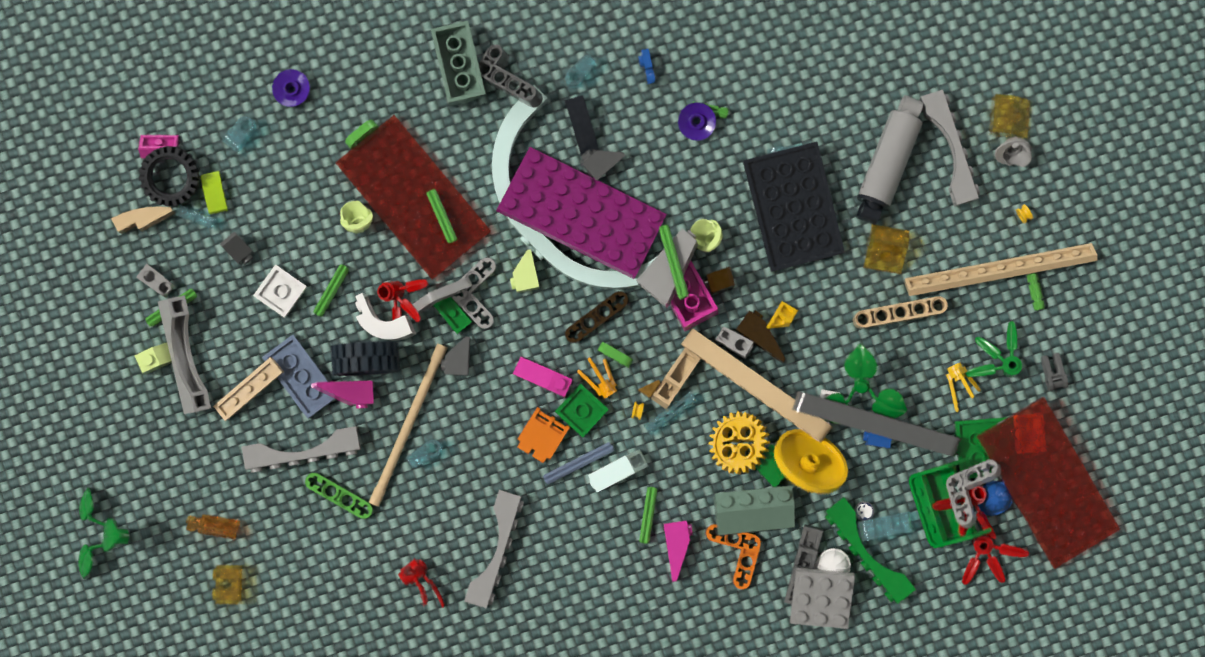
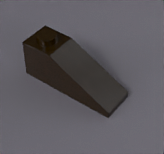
M749 310L735 331L753 341L759 348L783 363L785 357L770 329L767 328L766 322L762 319L764 316L756 310L753 312Z

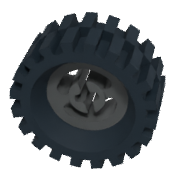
M367 341L331 345L332 375L365 376L399 372V342Z

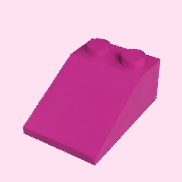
M690 261L683 276L689 297L679 299L676 291L670 303L684 332L718 314V308L692 261Z

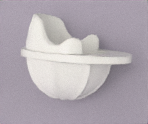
M831 548L819 556L814 569L849 573L851 562L845 552L840 549Z

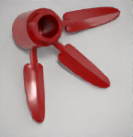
M425 279L406 282L405 286H403L400 281L395 280L384 282L378 287L377 294L383 301L393 300L394 302L392 321L402 317V308L416 322H420L421 317L416 308L406 298L403 300L401 298L405 290L407 292L421 290L428 286V281ZM397 301L401 303V308L397 307Z
M977 486L968 490L973 508L975 507L978 512L976 514L977 521L983 530L991 528L992 532L986 534L990 538L996 539L997 536L985 513L978 506L985 501V489ZM960 497V499L957 500V503H961L963 505L965 503V497ZM950 498L937 501L932 505L934 510L953 508ZM963 511L965 515L964 521L966 522L969 516ZM959 524V534L965 536L968 528H964Z
M987 534L973 538V546L977 553L975 558L972 557L966 567L962 584L967 585L974 577L980 565V560H978L980 554H987L988 559L986 561L996 579L1004 583L1006 580L1004 572L996 556H991L990 552L992 549H997L1000 554L1012 557L1029 556V551L1006 544H1001V546L993 545L992 538Z
M414 558L400 569L401 572L398 573V576L406 586L409 584L413 585L414 583L418 586L423 606L428 604V599L423 585L418 581L422 577L431 586L442 608H444V601L438 588L425 575L427 574L426 569L428 567L422 559L417 560Z

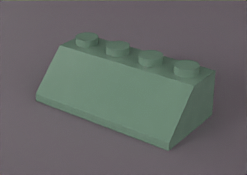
M468 21L431 29L449 107L468 103L486 95Z
M792 486L716 493L713 497L718 536L795 527Z

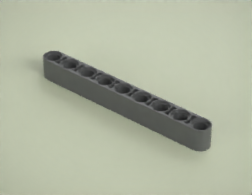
M801 391L797 392L792 409L955 457L961 439Z

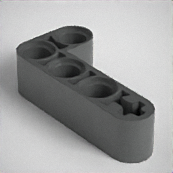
M497 44L490 46L478 63L482 79L533 108L538 107L543 100L542 94L533 85L504 70L509 62L508 53Z

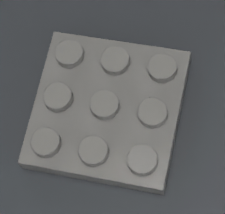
M796 568L790 624L848 629L854 573Z

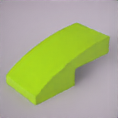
M216 171L200 175L209 215L228 211L220 172Z

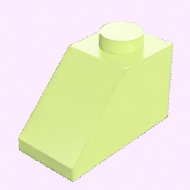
M531 249L526 251L513 271V278H510L512 290L516 289L517 293L540 289Z
M167 343L154 346L135 355L138 365L144 374H149L172 363Z

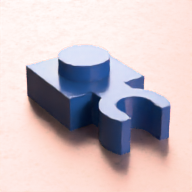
M649 49L641 50V56H638L640 68L644 67L647 83H655Z

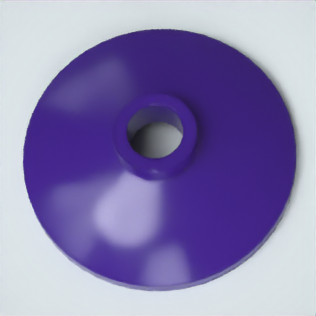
M295 69L280 72L272 84L274 98L286 107H295L302 104L310 92L309 80L302 72ZM292 86L295 87V91L293 93L289 92V89Z
M695 102L688 104L681 110L678 117V126L685 137L699 141L706 139L713 133L716 126V117L708 105ZM695 117H698L701 121L700 123L695 124L693 122V119Z

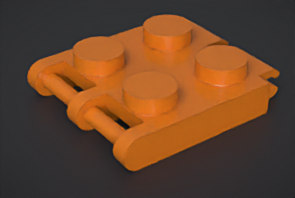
M537 407L518 437L520 443L517 448L527 454L534 449L535 452L532 457L544 463L546 458H552L570 426L561 424L555 420L554 416H548L540 411L541 408ZM539 414V415L543 416L544 418L548 419L549 422L545 421L544 419H542L541 417H539V416H537V415ZM552 423L556 424L557 426L561 427V428L564 429V430L562 431V430L558 429L557 427H555L554 425H552Z

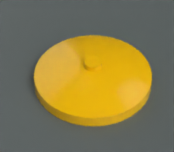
M793 429L785 432L775 445L774 456L778 467L791 482L802 489L818 494L833 493L843 485L847 478L848 467L844 456L826 438L820 443L801 429Z

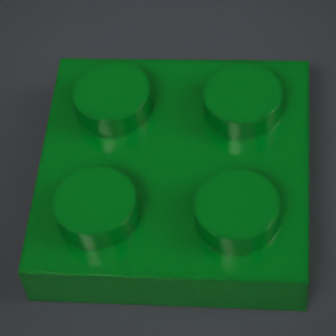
M580 383L557 408L555 413L583 438L609 409Z

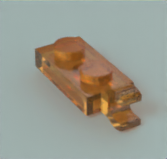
M204 514L202 518L188 516L186 530L195 531L198 529L200 534L236 540L241 521Z

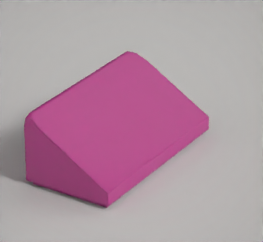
M141 135L138 149L140 158H145L152 151L161 147H179V135Z

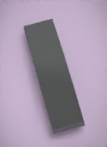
M804 524L784 603L792 604L796 568L813 569L823 529Z

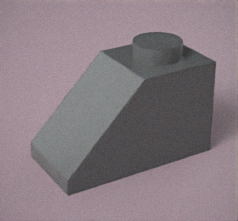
M588 150L581 156L582 160L579 163L597 181L619 162L625 154L620 151Z
M235 231L220 243L239 265H246L253 259L252 255L255 252Z
M470 337L462 339L445 355V359H442L441 371H444L445 375L469 376Z

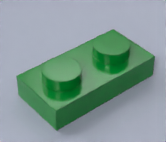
M452 297L441 300L433 305L457 335L472 323Z

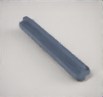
M608 442L545 474L543 478L546 484H550L613 452L614 448Z

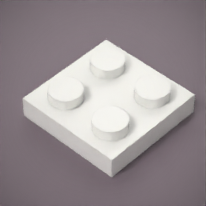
M275 264L253 296L286 318L307 289V286Z

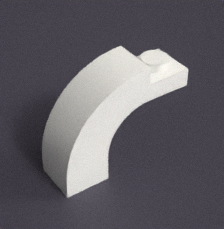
M361 293L355 296L357 302H355L359 312L363 313L356 316L360 325L371 335L390 341L403 340L416 335L408 316L404 315L393 321L384 322L376 316L367 294Z

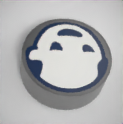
M860 502L855 506L854 510L859 520L867 521L873 517L874 508L869 502Z

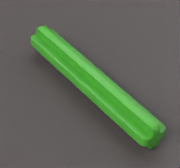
M663 225L659 227L676 291L679 299H685L689 297L673 238L669 226Z

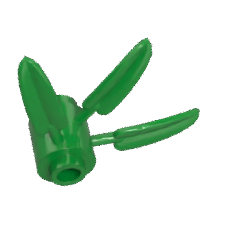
M1013 321L1008 323L1007 349L1010 350V356L1006 359L1001 356V351L993 344L981 337L975 338V342L993 359H1000L1003 365L995 367L994 364L975 367L965 373L967 377L993 375L997 370H1002L1004 375L1010 378L1020 374L1022 362L1018 357L1014 356V350L1017 349L1018 342L1017 329ZM1013 363L1016 365V367L1014 369H1011L1009 367V364Z

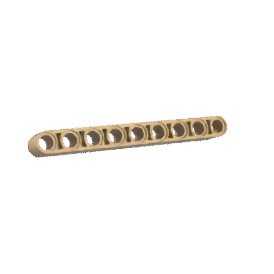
M691 329L681 343L683 347L699 356L704 362L821 443L831 430L832 426L823 419L792 410L795 402L793 398L696 330Z

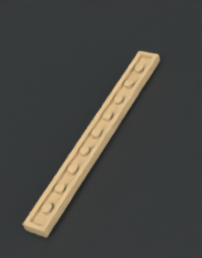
M1092 243L905 278V286L909 296L1089 263L1097 261V253Z

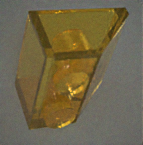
M995 94L991 101L989 135L1002 137L1016 136L1027 139L1030 100L1014 95Z
M871 224L863 268L901 274L909 246V231Z

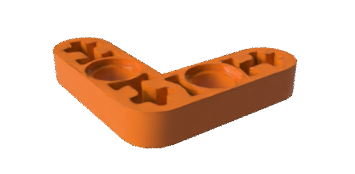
M710 525L706 529V537L710 541L741 549L733 583L739 589H746L751 583L760 549V539L758 536L750 533L737 534L739 540L735 544H731L728 541V535L724 536V542L720 541L722 538L720 536H716L715 539L711 538L712 535L709 534V531L713 530L714 527L717 528V525ZM742 534L746 535L744 538L746 540H751L752 537L755 538L754 541L757 542V546H753L752 549L746 543H743V547L739 546L742 541ZM749 556L752 559L750 567H743L741 564L743 557ZM739 568L747 571L750 570L749 575L745 573L744 579L747 580V583H743L742 586H739V582L736 581L737 577L740 578L742 572H738Z

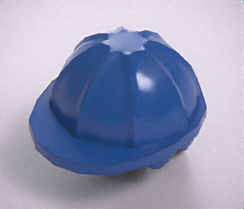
M1002 481L986 483L983 486L986 491V498L983 503L978 505L980 510L985 515L994 516L1009 509L1013 501V493L1010 487Z

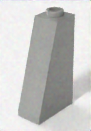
M681 229L673 238V242L684 276L698 243L695 240L697 237L690 230L686 232L684 229ZM663 249L636 281L638 285L665 308H668L676 293V287L665 249Z

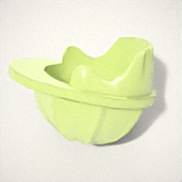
M360 201L348 202L341 208L340 223L347 231L359 234L370 227L373 221L372 211L366 208Z
M697 220L690 229L697 237L695 239L698 243L697 248L704 252L714 250L723 239L721 226L715 220Z

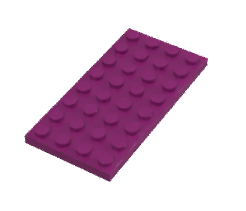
M529 147L496 210L632 279H635L659 231V227H661L667 215Z

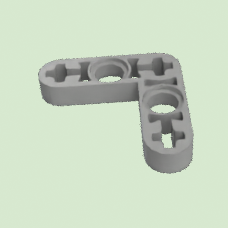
M491 258L480 260L460 279L467 278L472 274L477 275L479 278L478 283L473 285L471 290L462 292V297L452 296L456 303L482 329L492 327L494 319L491 313L472 293L495 272L496 264ZM484 262L487 264L491 262V271L485 270L482 273L485 277L482 278L475 270L479 268L481 271L484 268ZM470 301H474L478 305L474 312L467 310V304ZM481 308L484 310L481 314L484 317H490L488 325L485 323L481 325L482 320L479 316L476 319L473 317L479 313Z
M469 277L424 295L412 305L421 314L437 302L464 292L473 287Z
M993 460L982 462L947 479L946 487L956 520L964 528H970L976 522V515L968 490L998 478L1001 473L1000 466ZM992 466V473H989L988 471H990V467ZM977 473V479L973 482L969 481L970 475ZM956 481L959 482L957 487L960 492H957V489L953 487ZM960 497H965V503L957 506V500ZM962 511H965L969 516L966 522L964 521L965 515Z

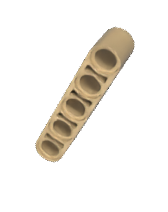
M937 296L862 310L854 315L853 323L857 328L865 329L936 316L946 311L948 303L945 298ZM934 301L941 302V311H937L934 309ZM916 304L923 307L924 311L922 314L915 312L914 307ZM897 308L904 310L905 315L903 318L897 317L895 313ZM882 311L885 313V321L877 319V312ZM859 315L867 317L865 325L858 322Z

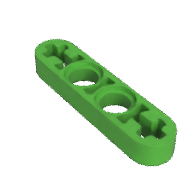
M310 473L306 477V486L329 501L362 519H367L372 515L373 507L364 499L318 473ZM317 476V481L323 484L324 480L327 482L321 492L318 491L321 488L320 486H311L310 478ZM330 485L336 488V494L332 497L328 496L325 491ZM345 495H350L353 498L350 506H345L342 503ZM357 499L360 501L358 505L361 507L368 506V514L364 513L361 515V510L355 508V511L352 510L356 505Z

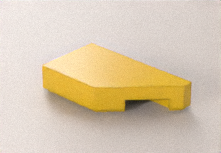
M781 301L767 328L789 327L798 310Z

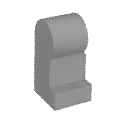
M146 264L136 277L165 298L175 287L173 283L149 264Z
M726 327L721 329L715 339L744 359L748 357L754 346L753 341Z

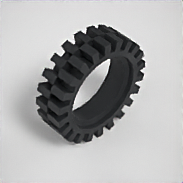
M165 146L152 151L142 161V166L139 168L140 176L138 177L139 181H141L140 187L144 189V194L149 196L152 202L155 201L158 205L176 206L189 200L196 193V189L199 187V180H201L199 175L200 168L197 167V161L192 158L193 155L186 152L187 150L176 146ZM162 159H175L186 170V184L177 193L169 194L162 192L154 184L153 169Z

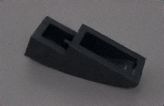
M583 95L565 100L581 156L588 150H599Z

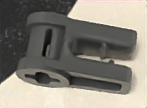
M1059 352L1052 355L1056 373L1052 372L1051 361H1049L1048 356H1041L1040 359L1048 392L1060 387L1068 388V379Z

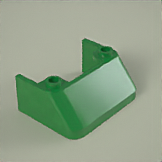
M968 457L912 474L909 477V486L927 541L933 548L970 540L992 532L991 528L976 531L975 525L968 528L965 536H961L959 534V523L956 520L953 508L934 510L932 506L937 501L950 498L946 487L947 479L957 473L955 465L969 461Z

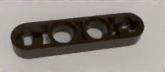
M622 291L613 293L568 327L565 332L567 341L570 343L581 341L625 308L628 303L627 295ZM617 295L619 297L623 296L624 304H616L614 307L617 310L613 311L611 305L607 302L611 301V303H614ZM602 306H606L610 310L609 315L606 317H602L599 314V309ZM586 318L594 320L595 324L592 328L584 326L583 322ZM580 323L586 333L582 334V331L577 334L578 338L576 340L574 338L570 339L568 337L570 336L569 331L573 330L575 332L578 330L579 327L576 325Z

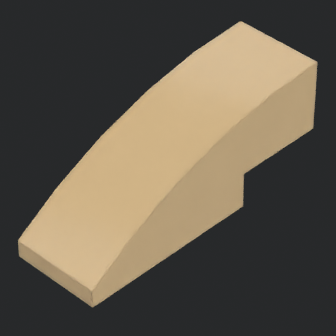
M145 207L122 213L111 218L117 231L123 234L136 226L139 230L144 231L175 214V211L171 207Z
M684 348L651 399L667 409L701 358L687 348Z

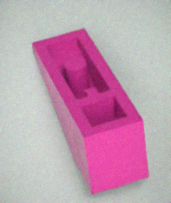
M520 357L513 372V375L563 398L566 397L573 382L572 379L523 357Z
M373 381L316 382L311 384V388L349 406L356 405V409L368 408L367 405L374 404Z
M687 521L664 524L672 582L677 581L690 541L689 536L693 535L692 526L687 524Z

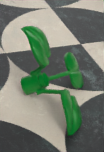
M858 344L848 355L844 364L846 373L854 378V387L849 397L845 400L842 394L833 393L825 399L848 405L847 403L851 401L856 391L858 393L869 391L873 399L876 400L872 405L874 413L893 419L906 413L907 407L902 395L897 390L891 388L880 391L878 397L874 394L872 387H870L869 378L876 374L877 362L866 347ZM823 419L824 421L829 422V423L839 424V423H835V422H832V421H828V420Z
M87 487L80 501V518L83 521L88 519L104 526V537L102 544L90 547L88 544L82 546L78 556V567L83 579H86L93 565L92 551L94 549L103 547V550L108 552L116 544L126 545L129 540L128 529H118L113 519L109 518L104 523L91 516L93 498L90 487Z

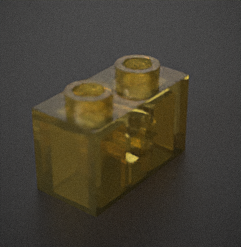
M216 565V569H213V580H216V588H213L212 598L215 600V604H242V565ZM226 581L231 583V586L228 587L227 590L226 586H223V582Z

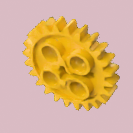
M737 411L736 415L730 413V418L723 416V423L717 421L719 427H713L712 429L716 433L710 435L714 440L708 444L713 446L709 452L715 454L712 459L717 461V466H722V470H728L729 473L734 474L736 472V474L741 475L742 471L748 473L749 468L755 470V463L761 465L759 459L766 458L763 452L769 451L765 448V445L770 442L765 440L769 434L763 432L766 426L761 425V420H756V416H750L747 412L742 414ZM748 429H750L751 433L748 437H746V432ZM730 430H732L733 434L730 438H728V433ZM741 441H744V442H752V441H754V444H746V443H739V442H741ZM724 442H733V443L735 442V443H739V444H737V445H734V444H726V445H724ZM750 448V454L746 456L745 452ZM732 449V454L728 457V451Z

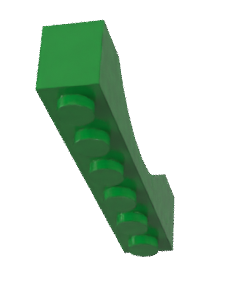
M844 497L824 511L827 522L831 526L834 524L837 527L838 531L836 533L842 541L847 540L851 545L848 547L851 553L861 558L862 562L860 564L867 572L869 570L874 575L873 581L878 587L882 586L885 589L884 595L891 603L893 601L896 604L900 603L916 590L904 574L883 567L869 555L858 535L856 512Z

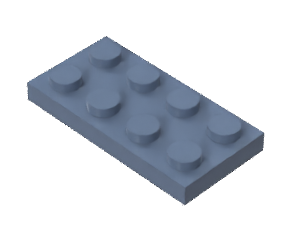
M291 335L262 357L264 361L273 357L284 371L278 377V380L307 419L335 400V398L311 388L312 383L328 382V380L294 335Z

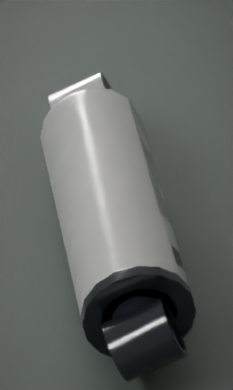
M904 95L898 110L890 112L857 196V200L862 203L857 211L856 218L876 225L882 210H889L922 126V121L918 117L922 111L923 102Z

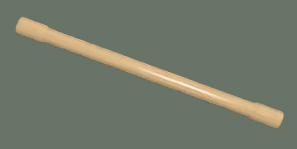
M437 343L421 385L379 482L371 495L369 503L379 507L389 480L437 369L448 349Z

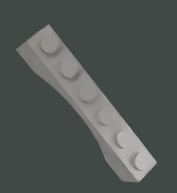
M943 90L921 96L919 101L923 102L922 111L924 117L943 133L951 148L953 175L948 190L954 207L976 201L979 198L978 195H980L979 187L973 182L974 172L972 167L967 164L968 154L966 149L961 146L962 136L960 131L955 128L956 118L954 113L950 112L948 95L944 94Z
M185 295L158 301L183 412L188 414L210 409L211 405L207 389L197 373L190 350L188 336L189 312Z
M356 426L337 429L322 444L302 452H282L262 443L242 446L245 470H251V473L262 471V467L270 466V469L281 468V464L284 463L294 466L299 465L301 460L308 459V463L319 461V457L327 456V459L338 458L340 453H346V456L357 454V450H362L358 427Z
M501 490L498 491L493 507L499 527L497 550L487 569L478 578L470 582L464 602L487 608L488 604L492 605L495 597L492 591L494 586L498 587L501 578L498 572L500 567L504 568L507 558L504 556L505 549L509 550L512 543V538H509L511 530L515 531L518 523L515 517L517 512L521 513L524 501H521V496Z

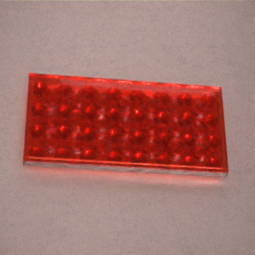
M395 115L390 117L335 162L432 280L491 233L487 225ZM435 189L455 232L457 241L449 244L431 206L427 196V192Z
M1045 397L1037 399L976 436L989 459L995 461L1000 466L1001 473L999 476L1053 569H1056L1120 530Z

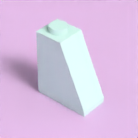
M639 449L589 474L590 484L596 492H599L648 467Z

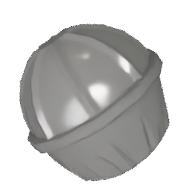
M1015 136L1007 139L997 147L994 156L1002 164L1025 167L1032 160V147L1025 139Z

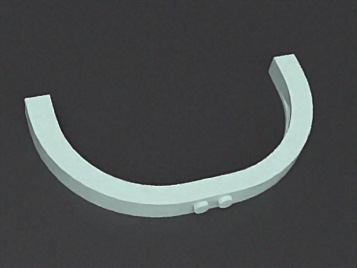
M535 85L533 86L542 94V103L538 107L533 108L518 100L506 115L495 140L492 157V175L499 203L510 185L509 164L514 143L524 125L548 102V98ZM507 217L512 226L522 236L520 240L527 247L531 245L535 249L533 253L540 260L544 258L566 277L591 287L601 289L638 287L640 285H638L636 280L654 261L652 259L641 265L635 279L618 271L592 269L565 256L543 234Z

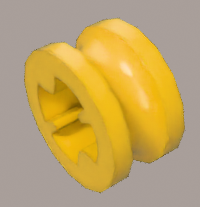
M1025 204L1022 205L1021 209H1016L1018 217L1024 224L1027 223L1028 219H1033L1031 211Z
M636 401L634 402L631 418L637 417L638 420H641L644 403L638 404Z

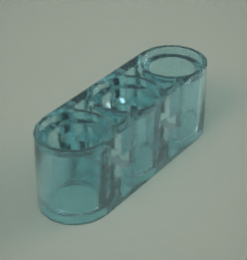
M910 511L857 522L861 541L914 531Z

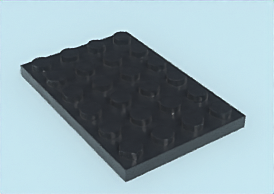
M817 141L742 160L770 272L845 253Z

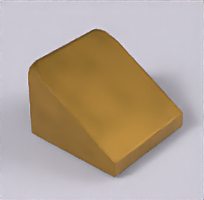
M657 380L638 389V391L651 398L660 385V381Z

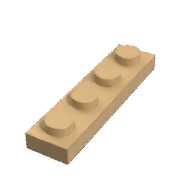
M270 357L213 407L224 421H228L284 371L273 357Z

